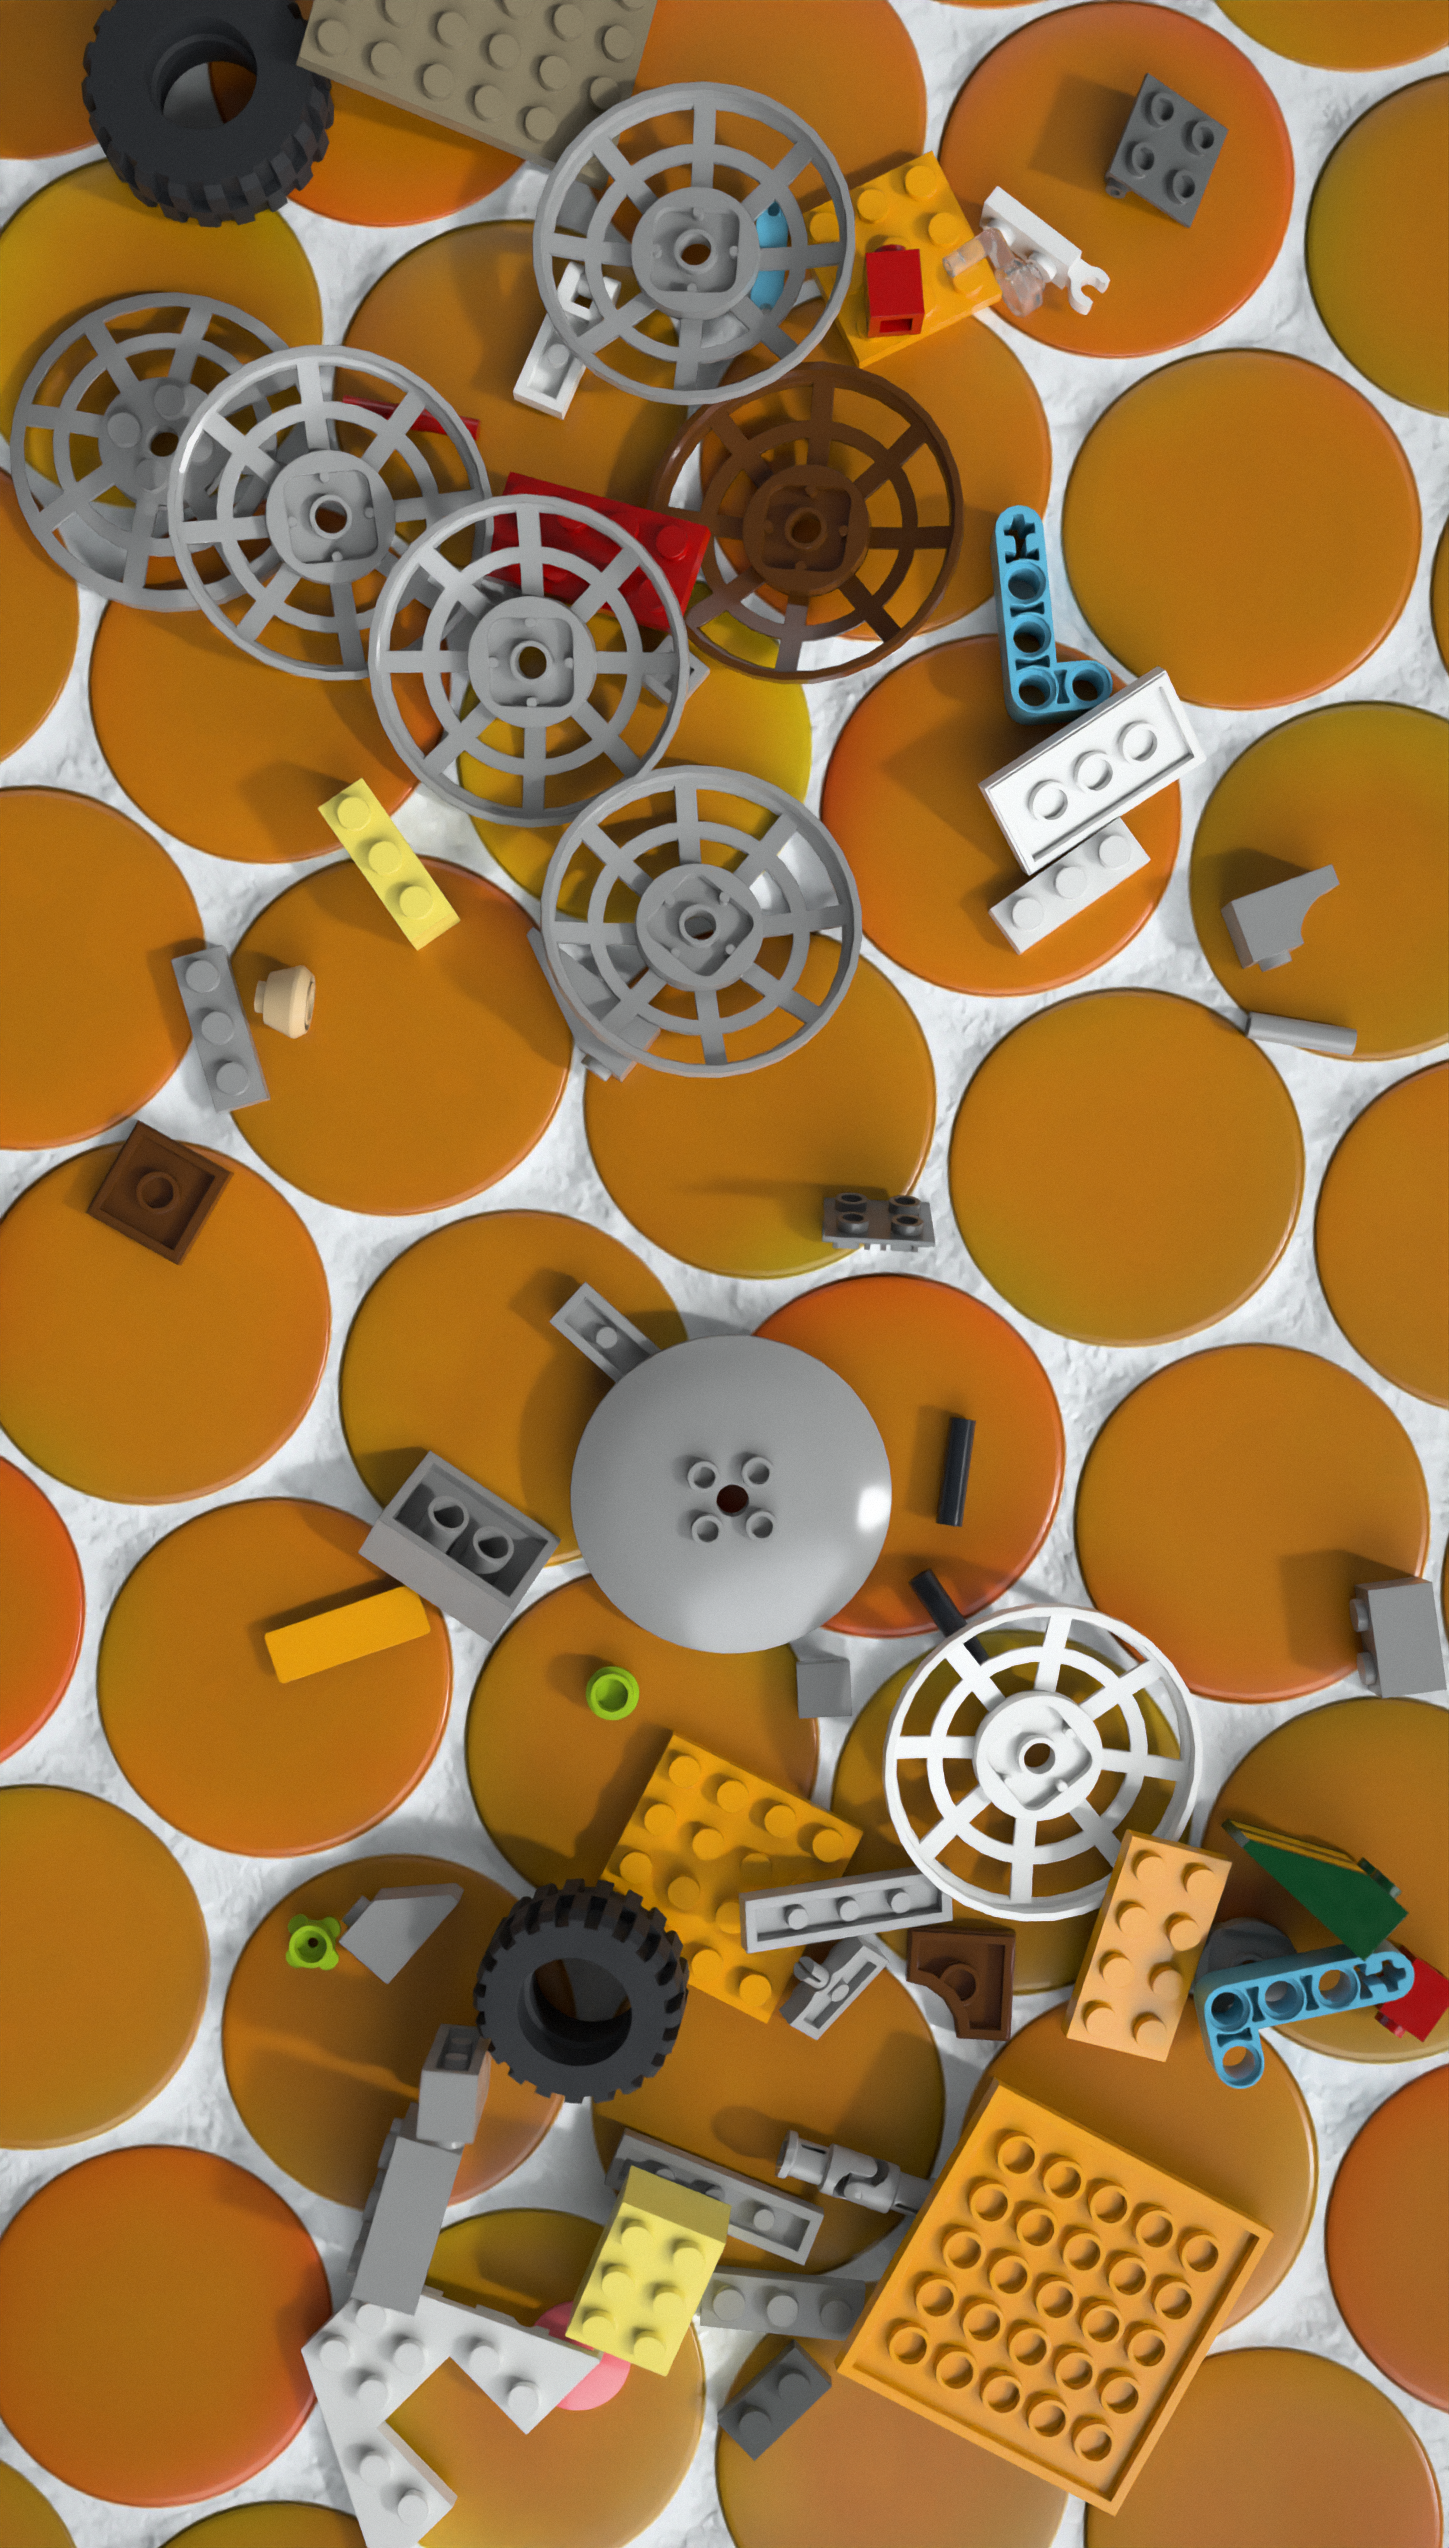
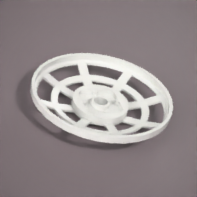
M1030 1603L1001 1609L970 1622L946 1638L920 1663L903 1687L890 1716L883 1745L882 1782L887 1810L898 1838L916 1866L940 1890L963 1905L994 1917L1018 1921H1055L1086 1914L1101 1907L1112 1873L1097 1882L1072 1892L1048 1897H1031L1033 1864H1047L1066 1860L1087 1851L1095 1845L1114 1868L1121 1843L1112 1831L1121 1823L1133 1806L1141 1789L1144 1776L1176 1781L1171 1801L1152 1836L1177 1842L1193 1812L1202 1778L1203 1743L1199 1717L1189 1689L1171 1661L1146 1636L1124 1621L1093 1608L1067 1603ZM1030 1617H1049L1042 1646H1027L1008 1650L987 1659L979 1665L963 1645V1643L978 1633L1005 1622ZM1071 1620L1088 1622L1112 1632L1133 1646L1146 1660L1117 1677L1111 1669L1093 1657L1074 1649L1064 1648ZM946 1657L962 1679L952 1688L941 1704L933 1721L930 1735L900 1736L904 1718L916 1692L930 1672ZM1038 1662L1033 1690L1018 1692L1005 1698L989 1678L993 1674L1013 1665ZM1061 1664L1070 1665L1085 1671L1104 1685L1079 1704L1067 1696L1055 1692ZM1159 1678L1169 1693L1177 1715L1181 1742L1180 1759L1147 1754L1148 1742L1145 1723L1132 1694ZM973 1691L989 1711L981 1721L975 1736L946 1735L956 1710L966 1696ZM1116 1704L1120 1706L1127 1724L1130 1743L1129 1751L1102 1747L1099 1732L1093 1723L1096 1718ZM1036 1743L1048 1744L1050 1746V1755L1044 1764L1038 1767L1025 1765L1024 1755L1030 1746ZM927 1758L926 1768L929 1787L936 1806L943 1817L921 1840H919L910 1826L901 1802L897 1780V1759ZM943 1758L972 1759L973 1770L979 1783L956 1805L952 1802L945 1784L942 1766ZM1101 1770L1126 1773L1117 1796L1107 1810L1099 1816L1085 1798L1094 1788ZM992 1802L1003 1812L1015 1817L1013 1843H1004L991 1838L973 1827L969 1822ZM1069 1812L1083 1829L1078 1834L1060 1842L1035 1846L1037 1821L1053 1819ZM958 1835L964 1842L979 1852L1001 1861L1011 1862L1009 1895L992 1893L965 1882L945 1869L935 1857Z

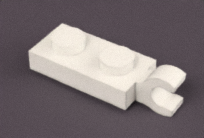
M999 186L994 189L984 202L979 226L983 228L988 240L999 249H1010L1025 261L1028 270L1042 282L1049 283L1051 281L1060 289H1063L1066 285L1068 288V301L1071 307L1076 312L1087 315L1093 301L1082 293L1081 287L1092 285L1098 291L1104 293L1110 282L1108 275L1102 269L1091 266L1080 258L1082 251Z

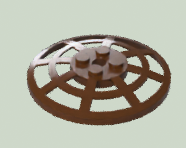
M824 361L801 362L775 382L750 394L714 404H703L681 426L666 448L652 479L646 505L648 510L705 525L711 532L701 568L713 594L685 611L683 619L688 639L701 652L725 668L752 679L778 684H816L844 678L877 664L901 648L927 622L943 599L956 571L964 539L965 503L959 470L946 438L930 414L907 392L885 378L855 366ZM763 369V370H760V371H758V372H755V373H753V374H751V375H749V376H747V377H744V378H742V379H740V380H738V381H735V382H733V383H731V384L738 383V382H742V381H744V380H746V379H748V378H750V377H752V376H754V375H756V374H759V373H761V372H763V371H765V370H767V369ZM796 387H813L811 420H799L778 425L756 435L748 441L729 416L741 406L767 394ZM835 388L852 390L876 399L900 414L911 426L887 450L879 441L862 430L843 423L832 422ZM713 430L731 453V456L723 463L712 479L702 501L700 512L670 507L671 493L683 465L698 443ZM809 439L807 462L805 465L790 467L774 474L760 456L766 451L782 444ZM831 441H836L856 448L870 457L874 463L852 482L842 473L828 467ZM925 443L935 456L945 482L949 505V526L918 527L915 495L902 466ZM744 470L758 488L747 506L744 518L718 515V510L726 491L737 475ZM890 480L899 499L902 527H872L865 501ZM806 519L818 521L821 524V531L814 541L799 543L793 539V532L798 523ZM714 537L743 540L747 557L752 564L750 568L728 584L723 580L717 564ZM946 549L942 567L931 592L915 615L900 628L883 607L892 599L903 583L912 564L915 550ZM899 550L890 574L879 590L872 595L855 575L864 563L868 551ZM765 583L776 591L789 595L784 624L759 616L744 606L741 601ZM839 589L855 608L851 613L836 620L817 625H806L811 597L825 595ZM727 611L734 619L749 629L767 637L781 640L775 668L760 666L731 654L712 641L700 628ZM864 622L883 641L881 645L869 653L846 663L816 670H797L803 642L836 637L857 628Z

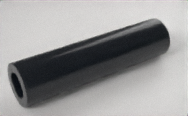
M949 1418L936 1523L962 1527L976 1420Z
M931 1568L920 1572L908 1582L945 1638H948L968 1624ZM976 1635L963 1643L979 1665L990 1658Z

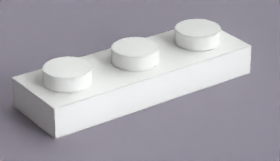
M1118 817L992 907L988 914L1017 954L1020 955L1145 866L1151 859L1123 820Z

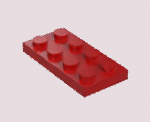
M510 471L502 496L530 494L559 497L590 507L624 528L645 547L663 570L678 599L682 616L684 617L711 536L707 526ZM517 513L495 516L491 553L509 547H519ZM539 513L542 547H551L574 554L594 565L601 572L606 569L623 549L610 537L585 523L557 514ZM520 563L496 569L483 578L484 580L522 590ZM543 564L544 597L573 605L591 585L585 579L569 570L551 564ZM638 566L618 590L626 599L636 618L637 624L672 634L664 606L651 580L641 567ZM607 601L597 611L598 613L617 618Z

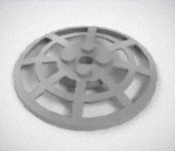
M705 81L675 83L643 91L612 106L589 123L567 146L549 174L538 203L533 229V267L540 297L555 331L571 353L596 376L624 392L650 401L676 405L714 404L745 396L775 382L801 363L823 339L838 315L851 282L856 253L854 211L847 182L834 155L817 132L791 109L764 94L737 85ZM694 110L693 144H681L659 150L631 166L611 141L624 130L649 118L675 111ZM716 110L734 112L761 121L785 135L795 145L772 170L765 163L746 152L725 145L715 144ZM595 156L612 177L614 183L607 189L598 203L588 227L587 237L580 238L554 233L557 216L567 191L583 166ZM810 162L822 176L833 200L839 225V242L808 245L802 212L788 186ZM684 164H692L691 187L675 190L660 199L644 182L649 177L666 169ZM714 164L740 171L757 181L759 185L739 203L732 196L713 189ZM628 197L643 215L635 229L632 244L604 241L612 216L621 202ZM774 201L779 205L787 221L792 247L760 248L754 221ZM692 244H703L711 250V253L704 263L689 265L681 259L684 250ZM552 256L585 262V273L590 294L604 320L580 336L576 334L569 324L559 302L553 277ZM602 264L633 267L637 283L642 292L619 310L613 305L605 288ZM838 265L835 284L826 307L811 332L798 345L778 326L786 318L798 298L805 279L806 269ZM790 270L781 296L772 310L765 315L747 296L756 282L758 273L760 271ZM658 309L667 316L681 320L679 347L654 341L633 327L654 310ZM731 312L749 330L744 335L727 343L701 348L703 321L715 319ZM620 337L628 345L647 356L665 362L677 363L673 390L656 388L631 380L607 366L595 353ZM760 342L780 359L771 368L742 382L715 389L696 390L699 364H710L733 358L752 349Z
M178 292L142 294L115 301L87 314L61 333L42 354L24 383L14 411L10 437L11 476L19 506L32 533L50 557L78 583L106 599L132 608L158 612H182L201 609L192 598L188 589L145 588L149 555L157 557L174 556L170 538H154L153 533L158 511H167L166 499L170 466L175 451L166 457L156 456L151 451L152 442L156 436L165 432L177 435L178 440H180L181 434L195 410L208 396L201 389L190 383L198 356L212 361L230 375L244 366L230 353L213 343L203 340L213 313L228 318L252 332L273 352L289 349L288 345L263 322L235 306L206 296ZM176 306L190 308L181 334H146L126 339L116 344L104 323L120 315L147 308ZM86 335L98 356L91 360L74 378L62 399L60 407L32 404L35 394L50 368L73 343ZM150 350H175L168 377H156L138 381L125 359L131 355ZM297 369L279 372L252 384L231 399L219 414L223 418H227L252 405L257 423H260L272 414L266 397L294 385L300 394ZM107 370L121 393L111 402L104 416L77 411L78 403L87 388L101 373ZM26 426L54 430V464L59 483L64 491L63 494L40 512L32 498L25 471L24 436ZM206 432L196 446L186 477L183 509L190 507L198 521L217 519L216 507L209 495L219 486L226 463L232 455ZM70 433L98 438L99 453L103 464L79 482L74 477L70 461ZM275 433L260 445V449L281 467L285 468L288 464L276 460L277 434ZM246 466L241 473L253 478L242 499L233 508V518L252 516L258 509L270 486ZM116 485L128 499L136 503L131 532L123 530L106 520L89 502ZM320 506L317 508V510H316V512H315V520H316V517H317V514H318V511H319ZM77 513L83 522L99 536L127 550L123 582L107 578L81 563L60 544L52 532ZM221 542L188 545L191 554L214 546L231 575L204 585L217 605L227 603L247 593L234 576L223 553ZM272 545L251 563H249L239 547L248 568L261 584L278 572L284 564L274 551Z
M304 345L275 351L245 364L221 381L202 401L181 434L170 466L166 502L169 537L177 567L192 598L209 621L236 647L268 666L294 676L323 681H344L370 677L368 661L365 662L359 630L371 627L375 608L356 614L351 582L363 578L374 569L388 578L392 568L399 560L388 551L392 544L396 523L426 519L427 530L432 524L442 519L443 516H447L463 506L491 498L492 493L485 464L471 433L453 407L428 382L401 364L370 351L340 345ZM319 366H337L366 372L392 383L407 393V395L389 420L357 405L337 401H323ZM297 369L301 404L291 405L269 415L255 425L245 436L219 414L231 399L252 384L276 373ZM424 408L440 423L454 443L467 471L470 490L439 494L437 483L427 461L415 444L405 435ZM326 419L354 423L371 430L377 436L361 458L345 452L330 450ZM304 422L309 453L296 458L285 468L281 467L259 448L264 441L278 431L293 424ZM206 432L232 454L226 463L219 484L216 506L217 519L184 522L183 501L186 477L196 446ZM394 450L403 457L413 471L421 489L422 497L400 500L392 499L387 485L378 472ZM246 466L271 486L265 515L233 518L235 489L241 472ZM325 503L338 505L346 516L345 527L337 533H326L321 530L315 521V512L319 506ZM493 517L475 522V536L470 564L491 553L494 532ZM269 538L274 551L284 564L266 588L259 583L248 568L237 541ZM221 542L223 553L234 576L245 591L256 601L238 626L221 611L205 589L193 564L188 545ZM441 544L436 548L438 552L440 551ZM421 565L410 578L398 603L396 614L404 609L414 598L432 610L438 597L443 592L427 581L430 574ZM484 576L473 584L478 590ZM301 577L314 583L330 585L335 617L309 614L284 603V600ZM459 601L454 605L445 623L441 641L467 612V609ZM273 615L305 630L338 633L343 665H323L296 660L270 650L255 639ZM424 634L407 647L398 651L422 650Z
M518 494L491 497L463 506L432 524L409 545L392 568L377 599L369 634L368 668L372 696L381 724L397 754L423 784L444 801L470 815L498 824L531 828L562 825L572 822L600 794L635 776L636 779L642 781L665 754L678 729L687 699L690 657L687 629L678 599L663 570L638 540L618 523L590 507L559 497ZM517 513L519 547H509L487 554L469 564L461 572L436 550L449 536L472 523L499 514ZM539 513L557 514L585 523L610 537L623 549L606 569L601 572L594 565L574 554L551 547H542ZM520 563L522 597L512 598L495 606L473 585L477 580L496 569ZM543 564H551L569 570L585 579L591 585L571 607L552 598L544 597ZM421 565L445 589L438 597L428 618L422 650L390 651L391 629L398 603L410 578ZM638 566L641 567L651 580L664 606L672 632L674 653L643 652L642 639L636 618L626 599L618 590ZM459 601L479 621V624L471 637L468 650H440L445 623L454 605ZM606 601L612 607L621 625L627 652L596 650L593 636L586 623ZM528 646L539 648L545 654L547 660L545 672L538 678L528 677L519 666L520 654ZM441 672H469L473 689L481 702L462 722L456 716L447 699L441 680ZM390 673H423L424 684L431 706L440 723L449 733L427 756L415 744L401 718L392 690ZM597 673L627 674V682L622 700L613 718L607 723L587 701L594 687ZM643 674L674 675L672 695L664 722L650 748L639 759L619 735L627 726L637 706L643 683ZM572 716L592 738L588 744L571 753L546 759V727L557 724ZM496 717L514 726L523 727L524 758H517L499 752L484 744L477 737ZM465 750L471 756L492 768L511 774L524 775L522 808L505 806L480 798L456 785L442 772ZM603 751L624 774L611 787L588 799L562 807L544 808L545 775H556L576 769L596 758ZM635 785V786H633L632 788L628 789V790H627L626 792H624L621 796H619V797L617 798V802H618L622 797H624L627 793H629L633 788H635L637 785Z
M682 765L652 770L642 781L636 779L635 776L626 779L600 794L577 815L561 837L548 865L540 902V932L546 962L559 992L576 1017L599 1040L626 1058L654 1070L685 1077L721 1078L750 1073L781 1061L803 1047L827 1024L844 999L857 969L862 942V908L855 878L843 851L825 825L801 802L779 787L748 773L718 766ZM635 785H637L635 788H633L629 793H627L624 797H622V798L617 802V798H618L619 796H621V795H622L624 792H626L628 789H630V788L634 787ZM696 789L715 790L743 797L767 808L779 816V818L761 841L730 826L698 821ZM673 790L675 792L676 823L664 824L647 830L628 841L621 849L597 826L608 815L632 801L659 792ZM796 831L811 845L825 865L836 890L839 905L807 910L805 899L796 879L784 862L777 856ZM699 840L722 843L748 856L733 874L717 866L701 864ZM678 841L680 866L664 872L655 880L633 862L638 856L654 847ZM583 842L606 865L601 871L591 894L587 923L556 921V904L562 878L572 855ZM764 870L771 875L781 889L790 913L762 915L760 905L749 888ZM617 878L622 880L641 898L634 923H603L606 901ZM696 916L705 918L712 925L713 935L704 940L695 939L686 932L684 922ZM842 927V947L838 969L827 996L820 1006H817L792 990L798 982L806 963L810 932ZM792 935L793 943L789 962L780 980L754 963L763 938ZM558 943L590 945L591 955L601 978L612 994L620 1001L601 1021L587 1008L572 986L561 960ZM606 946H637L638 952L649 970L632 989L623 982L615 970ZM739 979L764 996L760 1002L743 1012L726 1018L719 1017L716 991L732 985ZM666 984L683 991L694 992L698 1020L672 1016L652 1007L648 1003ZM777 1007L805 1023L794 1035L772 1049L744 1060L727 1062L722 1034L733 1033L749 1027L771 1014ZM636 1016H639L646 1022L667 1031L700 1036L705 1064L684 1063L661 1058L631 1045L618 1035Z

